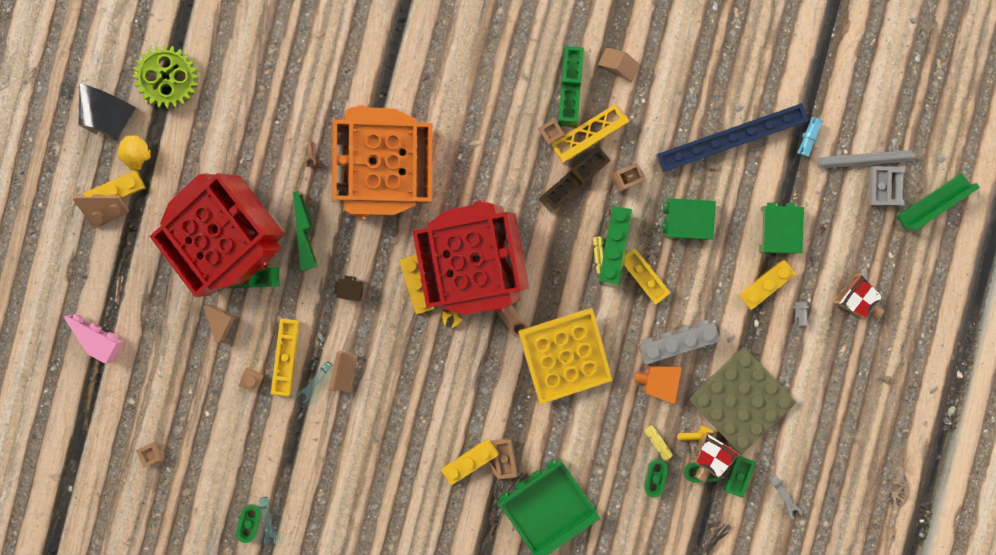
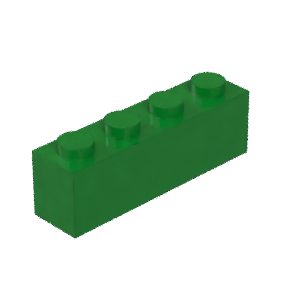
M612 207L599 276L600 286L620 289L633 219L632 209Z

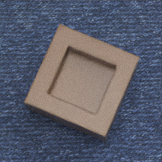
M555 118L538 128L547 145L565 135Z
M245 368L239 387L258 393L265 375Z
M156 441L136 450L143 468L164 459Z

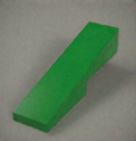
M565 46L558 117L559 126L577 128L584 52L582 47Z
M295 191L293 192L300 271H307L319 267L307 234V230L313 229V225L302 192Z

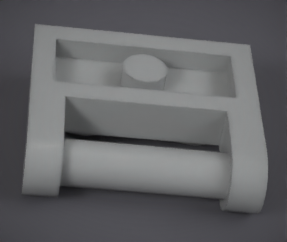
M870 167L869 205L905 206V200H903V173H905V167ZM892 173L895 174V199H891Z

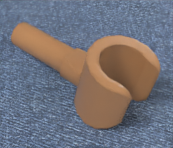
M308 141V158L305 159L306 167H309V159L314 161V167L318 163L314 157L312 141Z

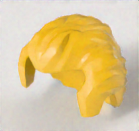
M128 135L121 140L117 156L130 170H140L142 164L151 157V151L148 150L147 143L140 137Z

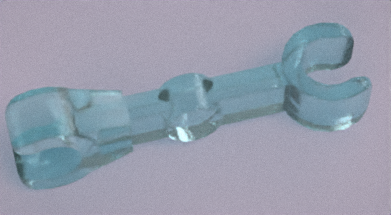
M329 361L325 362L309 385L297 393L296 398L303 393L306 395V399L302 403L307 402L315 386L319 384V381L329 372L333 365Z
M261 497L258 501V506L262 511L263 524L265 526L264 544L268 546V537H272L274 544H276L278 536L272 528V520L268 509V497Z

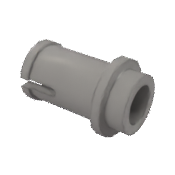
M805 301L795 302L793 306L795 308V325H808L807 308H809V305Z

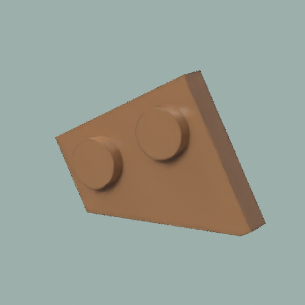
M76 194L73 196V201L93 228L129 213L128 207L119 194H109L107 196L93 194L92 197H80V194Z
M512 438L491 440L499 455L487 462V464L493 469L497 479L517 477L518 473Z

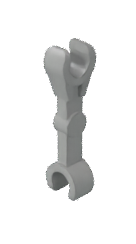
M775 474L770 476V482L777 489L781 499L786 504L787 514L792 519H795L792 516L794 510H797L802 515L801 509L792 503L789 495L784 490L780 479Z

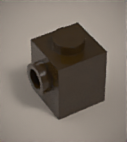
M345 275L344 279L340 278L339 282L335 283L334 293H337L336 298L362 301L365 282L356 281V277Z

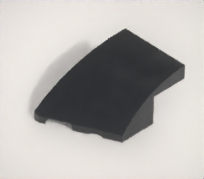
M81 83L79 86L78 125L95 135L100 131L117 141L136 107L107 92Z

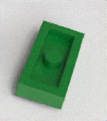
M738 455L733 462L723 490L743 498L756 462Z

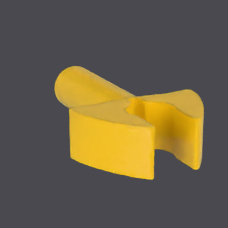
M443 311L444 325H446L448 317L454 315V323L451 328L457 326L463 319L459 317L457 312Z
M699 425L700 430L698 432L678 433L677 439L678 441H700L703 433H714V431L706 426Z

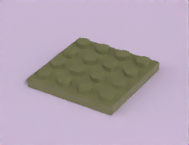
M743 346L688 398L741 455L797 403Z

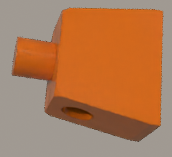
M648 365L646 373L635 372L634 383L644 384L643 392L675 404L682 368L676 365Z

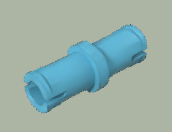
M811 117L806 133L802 135L803 140L797 154L805 155V157L810 156L814 142L818 140L817 135L823 120Z

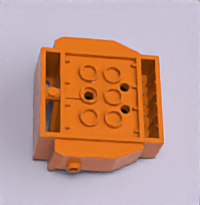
M357 105L345 110L343 120L333 119L331 203H343V212L350 216H355V219H367V216H394L416 206V203L428 204L432 202L433 123H416L417 119L395 108H370L366 105ZM339 133H343L345 135V138L343 140H340L338 138ZM337 146H343V155H337ZM400 149L405 150V156L399 155ZM370 158H374L376 160L375 165H371L369 163ZM337 165L344 166L343 183H337ZM399 169L405 170L406 173L404 176H401L399 174ZM343 190L345 194L344 196H338L337 192Z

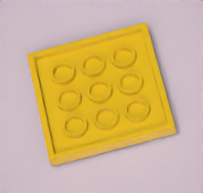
M592 308L518 331L539 404L612 381Z

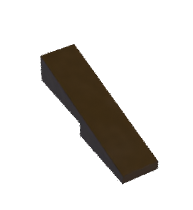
M598 146L545 192L539 200L552 213L611 160Z

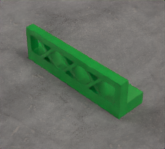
M962 173L958 174L896 215V218L906 232L916 231L980 187L977 183L969 184Z

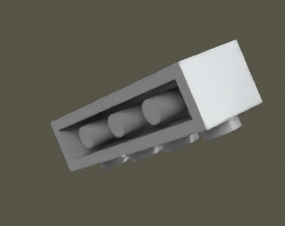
M703 320L697 322V326L691 328L688 325L678 328L679 331L675 333L669 331L660 334V337L656 339L650 337L641 340L642 343L637 344L643 363L647 365L719 342L720 339L715 323Z

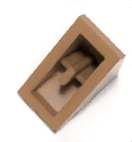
M606 48L597 66L632 82L640 64L624 51Z
M637 163L610 175L618 193L645 180Z
M213 304L203 306L215 343L224 341L236 316Z

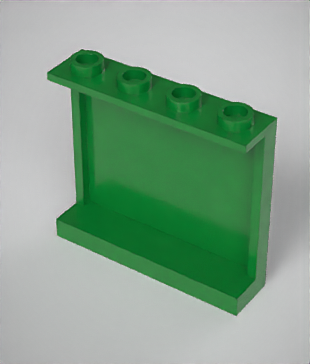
M555 458L546 464V468L541 471L539 469L530 475V479L525 482L524 480L520 481L514 486V490L511 492L506 491L498 497V507L502 508L531 550L532 555L550 554L600 519L598 512L560 458L557 460Z

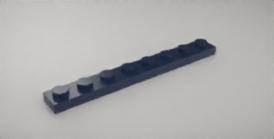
M801 103L658 153L656 157L663 173L808 122V118Z

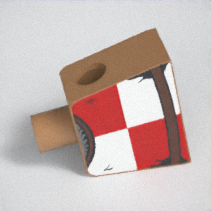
M854 274L833 301L834 305L859 318H867L870 314L875 319H878L884 313V310L877 305L882 296L861 274Z
M703 433L692 460L693 463L700 466L694 477L704 483L710 473L719 478L738 457L739 453L711 435Z

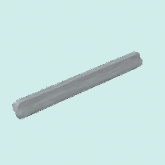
M912 150L819 157L817 165L818 168L822 169L913 161L914 154Z

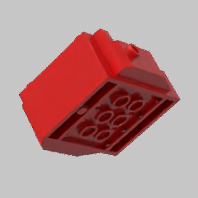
M204 173L197 175L169 201L160 222L161 226L149 237L194 297L211 296L219 289L243 284L257 271L265 269L275 253L282 249L278 241L285 233L240 175Z
M485 200L476 201L474 205L446 210L428 223V228L412 231L426 308L442 305L443 309L464 315L489 310L499 313L506 311V307H510L520 300L519 291L530 289L516 214L504 212L502 206L486 202ZM447 250L450 252L449 258L445 257V252ZM476 255L480 256L479 262H476L474 259ZM509 257H511L512 263H509V261H508V258H509ZM449 270L454 272L453 277L448 275Z

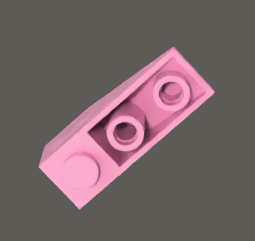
M79 314L66 315L64 317L88 355L105 364L114 361L123 344V341L118 339L119 336L111 332H104L101 330V326L86 322L85 318Z

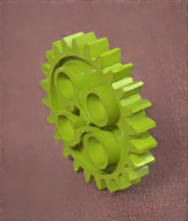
M163 45L160 51L155 46V52L147 49L148 56L141 54L143 61L136 60L140 67H133L134 71L138 73L133 75V79L139 81L135 82L134 85L135 87H141L137 92L139 94L145 93L143 96L144 100L151 98V105L157 102L158 108H161L162 104H165L167 109H169L170 104L177 108V102L184 105L183 99L191 100L188 94H195L192 87H198V84L193 80H197L199 77L193 73L197 72V68H191L194 61H187L189 58L188 54L181 56V49L175 53L173 46H171L169 51L165 45ZM162 60H169L171 62L170 66L167 68L161 67L160 63ZM175 65L179 66L177 69L173 70ZM149 73L157 75L154 81H148L146 77ZM183 73L186 77L183 81L175 80L176 74ZM165 74L167 76L169 74L170 80H163L162 75ZM160 83L158 88L154 90L153 87ZM170 87L172 92L169 95H163L161 93L162 88Z

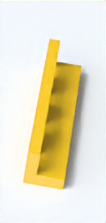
M615 104L556 140L551 146L563 164L628 124L629 119L626 115H622ZM614 110L619 119L613 123L607 122V114ZM592 123H603L602 129L597 133L590 131ZM577 132L586 133V138L580 143L574 142L575 134ZM561 142L570 143L569 150L561 154L556 146Z

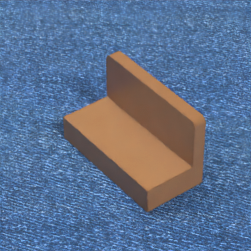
M343 351L336 353L329 391L351 392L359 355Z

